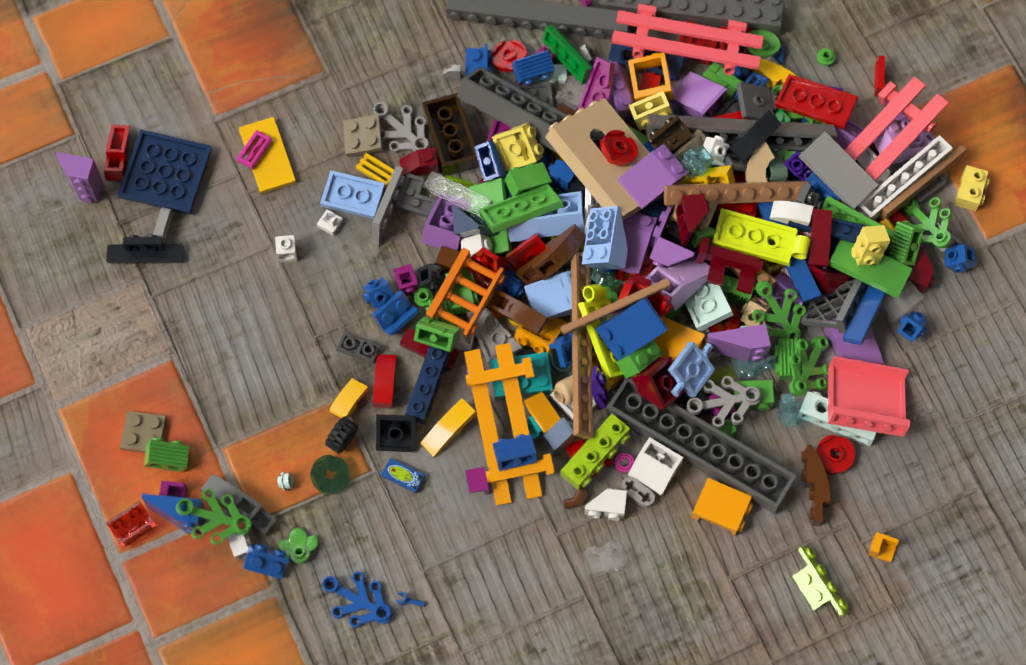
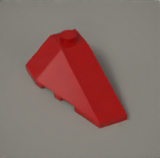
M484 247L471 256L473 261L496 273L500 267L504 268V272L510 269L507 259L502 256L498 257ZM470 267L466 268L489 284L493 281L491 278Z

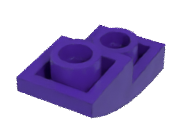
M797 150L783 164L796 177L798 176L801 181H805L813 171L799 158L801 153Z
M594 366L591 384L592 395L598 409L601 410L606 408L607 399L609 398L608 392L605 389L607 380L605 374L600 372L597 366Z

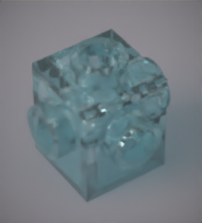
M701 145L694 150L689 149L683 154L684 158L681 164L689 172L690 178L697 175L700 177L708 171L714 159L705 147Z

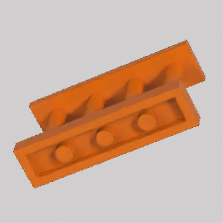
M463 247L427 310L426 316L432 320H435L436 317H442L465 330L463 333L464 338L468 339L470 335L473 336L476 332L478 319L497 285L501 286L506 275H504V268L502 267L496 273L473 261L470 257V251ZM470 267L491 278L493 281L488 290L462 277L463 274L461 272L463 268ZM459 283L484 296L479 306L454 294L452 291L454 284L458 285ZM450 300L473 312L474 315L468 323L445 311L444 307H442L444 302Z

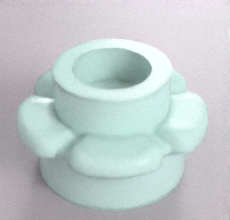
M282 472L281 476H278V486L283 491L293 488L291 473Z

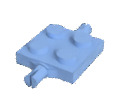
M688 342L670 366L668 371L677 382L671 391L674 396H678L682 389H684L689 397H695L714 372L715 368L708 358V354L713 349L710 343H706L701 350L694 342Z

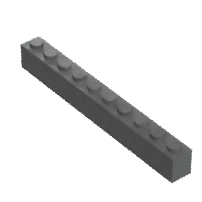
M448 0L446 8L447 18L452 20L461 19L473 23L485 22L490 25L501 24L507 27L517 26L524 29L533 28L545 31L546 26L552 25L562 34L574 33L579 36L590 35L596 38H612L614 30L627 33L628 25L616 23L618 15L616 10L536 0Z
M648 114L647 139L650 138L649 135L658 128L660 130L665 126L664 123L672 116L676 117V115ZM679 116L692 134L696 130H701L705 137L714 138L719 136L726 139L725 143L729 146L757 121ZM781 122V125L766 140V143L770 149L805 151L824 132L836 142L837 133L835 126L830 124Z

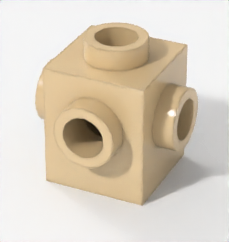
M755 296L749 303H745L741 310L743 315L740 320L748 327L766 324L767 321L764 320L756 322L752 318V312L759 309L762 312L768 313L771 307L767 302ZM758 313L755 318H759L761 313Z

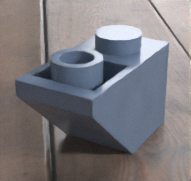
M563 417L544 434L543 441L553 456L574 443L573 424L571 421L567 422Z

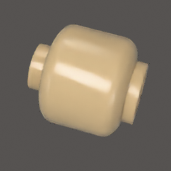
M569 376L555 384L553 393L559 403L564 405L573 403V377Z

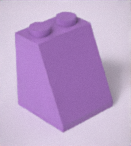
M690 71L687 76L683 75L680 78L675 89L672 88L674 99L669 100L668 103L670 108L677 114L712 118L723 106L727 89Z

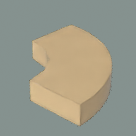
M766 141L749 157L745 172L746 182H767L766 168L775 157Z

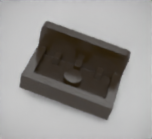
M677 115L667 119L664 123L665 126L660 130L658 128L649 135L648 141L654 149L664 144L673 153L693 137V134Z

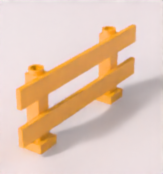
M510 343L495 346L499 368L486 371L483 368L480 349L464 352L469 375H465L468 387L471 386L489 469V471H485L487 482L492 484L496 506L511 503L507 479L522 476L526 498L530 499L542 496L538 473L545 471L546 475L554 474L551 454L542 455V459L537 460V463L514 467L505 471L498 470L492 444L498 441V435L487 383L502 380L513 436L516 438L520 434L529 435L517 377L525 375V379L534 378L530 357L523 358L522 363L515 364Z

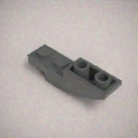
M213 474L200 489L202 492L205 489H212L215 493L214 497L221 507H223L220 503L221 498L226 494L231 495L240 515L247 516L251 521V527L263 536H265L277 520L261 508L262 505ZM205 492V494L211 498V494L209 492ZM224 498V502L230 504V500Z

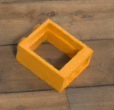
M654 53L650 56L628 60L636 102L664 91L668 101L674 99L665 53ZM662 65L665 85L639 91L636 71Z

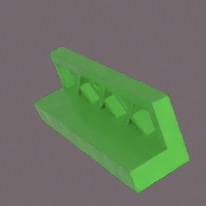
M827 196L821 208L823 210H832V218L867 227L881 225L830 196ZM885 227L890 238V244L896 232Z

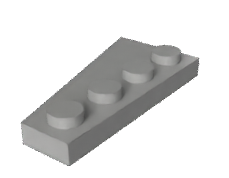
M395 167L372 222V245L379 247L388 219L393 211L394 202L398 199L399 188L403 186L405 176H403L402 167Z

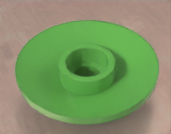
M754 30L748 33L764 36L761 49L745 46L753 55L769 57L779 51L780 41L773 33L765 30Z

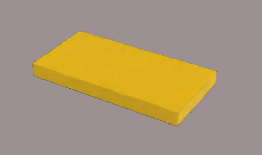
M274 117L238 128L244 147L256 130L272 138V143L253 169L260 194L296 183ZM258 137L256 139V141L248 151L247 156L250 154L253 147L257 144L261 137Z

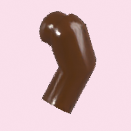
M581 487L576 491L573 498L563 500L565 509L583 505L588 496V489Z

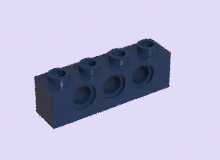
M612 43L608 60L612 62L617 61L621 65H629L628 60H632L634 57L631 59L625 57L624 51L630 50L633 52V47ZM646 49L644 50V55L648 56L654 53H663ZM665 53L669 64L670 80L679 79L685 56ZM661 66L643 69L647 70V73L653 72L664 75Z
M432 346L428 348L405 413L408 416H416V423L427 424L451 355L448 351Z

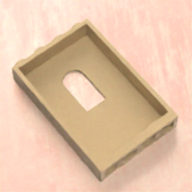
M605 98L600 101H593L587 108H580L575 115L571 116L569 114L562 122H555L548 128L550 131L545 138L601 207L619 206L622 221L642 210L617 180L650 153ZM592 130H599L605 135L611 130L625 132L624 135L628 138H633L638 147V154L635 160L630 165L624 167L609 163L600 149L591 140L590 132Z

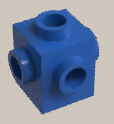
M955 244L952 248L945 249L944 262L946 267L955 273H962L966 269L976 267L975 249L966 244Z
M509 269L504 272L506 277L501 286L497 285L496 290L498 289L515 299H520L525 293L524 286L526 284L516 273Z
M384 277L372 280L363 286L365 294H363L364 300L367 305L371 304L374 309L380 308L393 296L389 283Z
M912 311L909 315L905 313L899 321L901 326L897 332L904 338L914 342L918 336L922 338L928 329L925 326L929 321L919 312Z

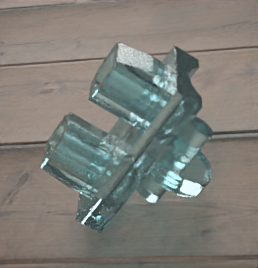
M793 393L782 394L780 396L781 400L778 402L779 407L776 412V420L781 419L784 427L792 428L797 424V413L800 404L799 402H794Z

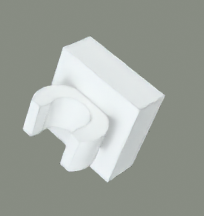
M326 210L318 221L317 227L333 236L342 224L343 218Z

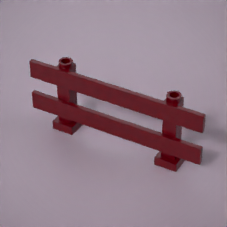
M733 172L735 183L746 182L744 172ZM757 207L755 218L763 219ZM702 237L697 249L695 263L702 264L704 259L711 261L706 282L722 286L725 267L730 266L740 269L736 291L751 294L756 272H761L763 261H760L758 257L709 244V238Z

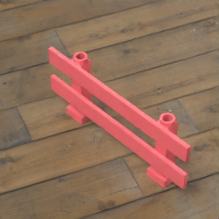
M644 4L638 5L637 13L618 11L616 23L636 26L638 28L636 34L614 30L612 43L633 47L632 56L634 58H642L646 49L724 63L723 72L726 75H733L736 66L758 70L759 56L738 53L739 45L758 49L762 48L764 36L745 33L747 23L729 20L727 30L664 19L655 17L657 7ZM652 29L728 43L726 51L648 37V31Z
M913 77L899 93L897 92L896 85L891 81L878 94L879 102L886 107L844 150L856 161L900 113L911 120L899 135L864 170L874 181L891 166L923 131L931 133L936 128L937 124L934 122V119L949 104L948 101L936 94L922 110L913 105L911 102L926 87L916 77Z

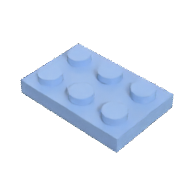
M331 170L320 205L321 207L374 219L385 183Z

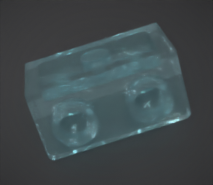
M768 352L766 359L757 363L736 358H730L729 362L740 380L744 378L748 380L757 374L756 372L760 370L767 371L772 368L776 358Z

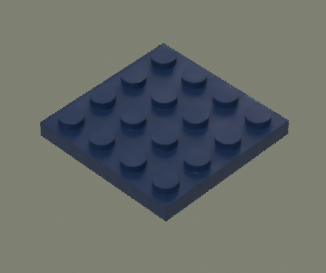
M140 129L118 192V197L158 208H169L175 212L191 215L212 152V146Z

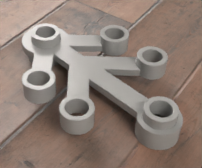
M379 102L374 105V115L379 114L380 119H384L397 130L385 131L381 129L382 134L385 135L382 138V142H385L387 139L406 138L410 141L406 143L392 141L389 144L391 153L397 154L400 150L415 151L430 148L429 140L424 137V128L426 126L424 117L419 116L415 119L417 137L411 133V116L413 114L411 106L405 105L401 109L404 120L403 126L388 113V106L385 103ZM418 121L424 122L422 125L417 124ZM394 145L398 146L397 149H392L391 147Z
M725 376L721 382L724 389L731 388L739 393L738 395H732L716 386L712 380H707L702 387L703 391L706 393L712 392L720 398L707 401L691 398L687 403V411L693 415H698L702 410L723 406L719 414L712 420V426L720 429L723 427L724 419L734 404L742 402L738 411L734 412L731 416V422L734 425H740L749 406L760 402L761 392L759 389L753 386L745 388L733 381L732 377ZM728 380L731 384L726 385L724 381ZM710 384L712 388L708 389L705 385ZM752 394L755 398L749 399L748 395ZM691 406H696L698 409L692 410ZM734 416H739L740 420L736 421ZM715 420H720L722 423L718 425L715 423Z

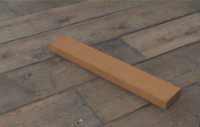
M963 145L957 147L882 209L879 218L883 221L893 215L963 157L966 148Z
M666 278L561 326L563 335H567L620 311L645 297L648 298L670 288L669 279Z

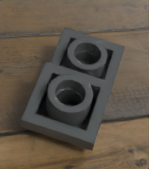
M804 182L797 197V202L813 206V209H821L823 202H821L820 194L813 192L812 186Z
M344 332L336 351L365 362L373 363L380 345Z

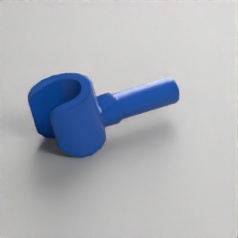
M398 592V595L405 597L403 601L396 600L399 605L414 604L424 607L425 602L409 598L404 592Z

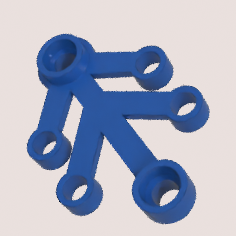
M357 571L352 575L358 595L340 586L335 577L328 576L324 578L322 586L325 592L330 594L335 592L353 602L342 607L335 606L332 609V615L335 619H341L345 614L362 609L372 613L360 617L357 615L350 617L349 624L354 629L359 628L361 624L374 620L377 623L385 624L392 619V609L389 605L384 604L381 595L382 587L378 581H372L369 585L371 593L374 594L375 605L368 601L363 583V573ZM360 575L362 576V579L360 581H356L354 579L355 576ZM334 583V588L329 589L327 585ZM375 584L379 586V589L376 591L372 590V586ZM337 609L342 611L339 616L334 614ZM385 611L387 614L385 617H380L379 613ZM358 619L359 623L357 625H353L352 620Z

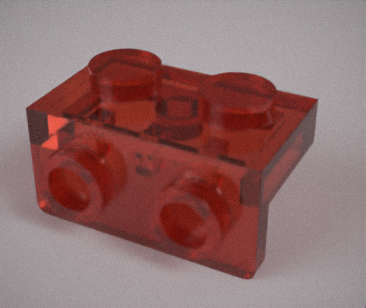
M137 502L106 523L122 548H125L157 527L141 502Z

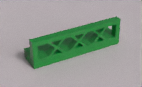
M552 25L546 26L542 42L581 84L587 83L593 67Z

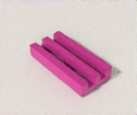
M256 130L236 158L237 162L243 163L244 166H248L249 169L253 170L272 143V138ZM258 137H261L257 144L253 147L252 151L250 152L246 160L243 159L252 147V145L254 144V142L256 141V139Z

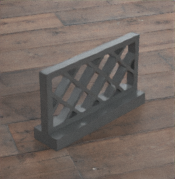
M855 278L850 282L846 281L845 284L839 286L829 295L819 290L821 297L810 301L806 313L801 319L802 325L837 328L840 334H845L868 284ZM846 289H849V290H850L848 293H846V294H844V295H841V294L839 293V292L844 291V290H846ZM835 294L838 296L831 301L827 299ZM825 300L826 303L818 307L816 306V303ZM840 302L843 303L842 306L836 309L833 307V305H836ZM829 307H830V309L832 310V311H829V312H827V313H825V314H822V313H821V311H823V310H825V309H827V308H829ZM818 313L819 317L809 319L810 316ZM834 315L836 316L835 321L826 320Z

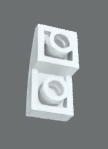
M774 201L769 219L786 224L792 221L808 226L813 206L789 201Z

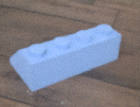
M582 191L558 194L559 198L563 201L564 207L507 228L510 242L527 240L535 233L540 238L558 236L574 224L585 232Z

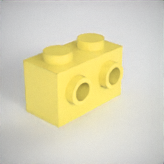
M664 91L629 105L639 131L647 128L648 114L673 115Z
M966 165L955 199V206L976 211L979 205H983L985 195H982L983 189H987L990 180L987 178L988 171Z
M885 226L862 228L851 250L852 257L855 258L857 265L869 266L879 264L890 242Z

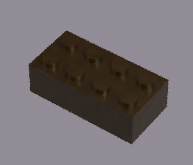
M458 93L422 102L423 114L433 146L436 147V154L443 176L479 167V160H477V153H475L476 150L474 149L475 144L460 98L457 97Z

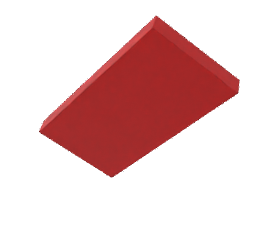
M789 74L775 102V107L845 130L859 96Z

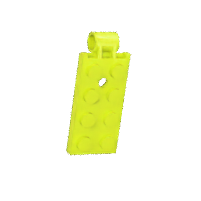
M721 208L712 245L790 266L791 256L801 260L807 258L811 239L803 235L797 236L798 229ZM768 241H775V245H770Z
M599 283L584 287L583 297L586 302L578 304L582 317L611 304L610 298L606 297L607 288L604 284ZM609 316L586 326L606 380L624 376L616 364L617 359L595 330Z

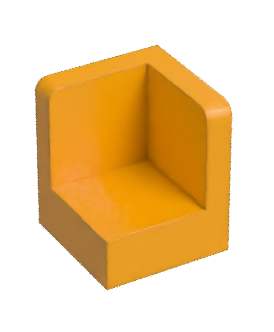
M876 532L868 555L890 563L899 540Z

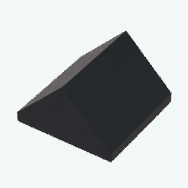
M376 414V451L415 452L416 416Z

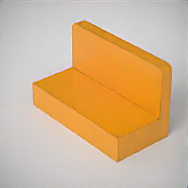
M543 392L524 401V405L544 433L561 419Z

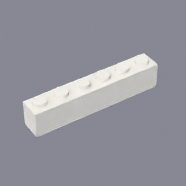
M939 135L869 194L857 206L856 211L875 221L887 204L948 156L953 148Z

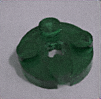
M596 266L590 275L593 281L603 287L610 288L611 291L617 294L621 293L625 281L615 279L616 275L607 270L605 272Z
M324 455L314 462L310 471V478L315 489L322 494L339 493L349 483V468L342 458ZM326 471L335 472L334 478H325L327 475Z

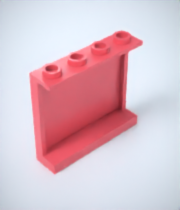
M833 356L828 366V424L904 437L910 427V420L906 419L905 378L909 370Z

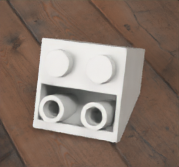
M649 437L637 456L628 476L635 478L644 486L662 496L681 466L683 457Z

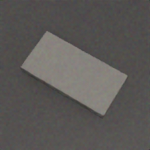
M826 132L821 134L799 155V158L852 209L859 205L878 186Z

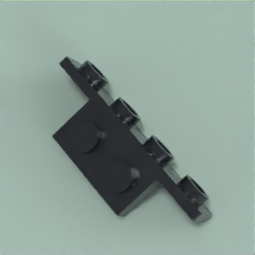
M130 235L129 237H123V244L107 245L106 261L107 263H182L183 245L164 244L162 238L157 235H149L148 237Z

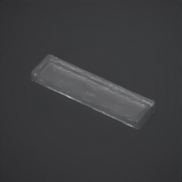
M433 171L423 184L425 190L480 216L479 209L493 204L491 199Z

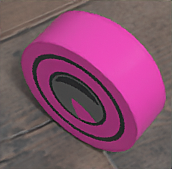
M628 453L619 454L615 458L614 463L616 470L623 474L629 473L634 464V459Z

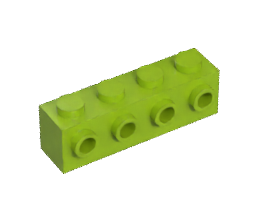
M611 414L596 430L593 438L588 439L562 468L560 476L577 490L581 487L585 488L592 480L590 477L595 472L598 474L605 465L603 462L607 458L611 459L616 454V448L619 444L624 445L630 437L628 435L630 428L615 415Z

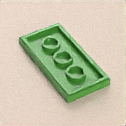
M499 178L470 186L471 212L483 220L479 209L505 200V180ZM507 228L498 231L497 236L489 238L492 243L491 252L493 254L501 255L512 251Z
M546 184L481 208L479 213L490 230L495 233L564 206L563 201L551 186Z
M840 240L828 265L898 299L913 268L885 255L882 256L879 264L869 266L857 265L851 253L854 243Z

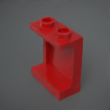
M630 277L625 282L618 300L647 288L649 285ZM659 292L647 298L662 320L665 314H669L672 308L670 302L673 297Z

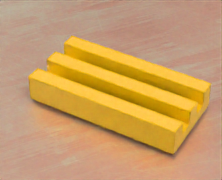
M365 153L364 158L356 165V170L374 181L385 183V188H387L394 169L368 153ZM365 165L366 167L370 168L371 170H373V171L376 172L377 174L383 176L384 178L387 179V181H385V180H383L382 178L378 177L377 175L373 174V173L370 172L369 170L365 169L363 166Z

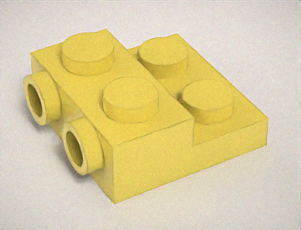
M529 122L492 137L506 171L514 167L537 162L543 157V146L537 143L535 138L536 130L533 126H530Z

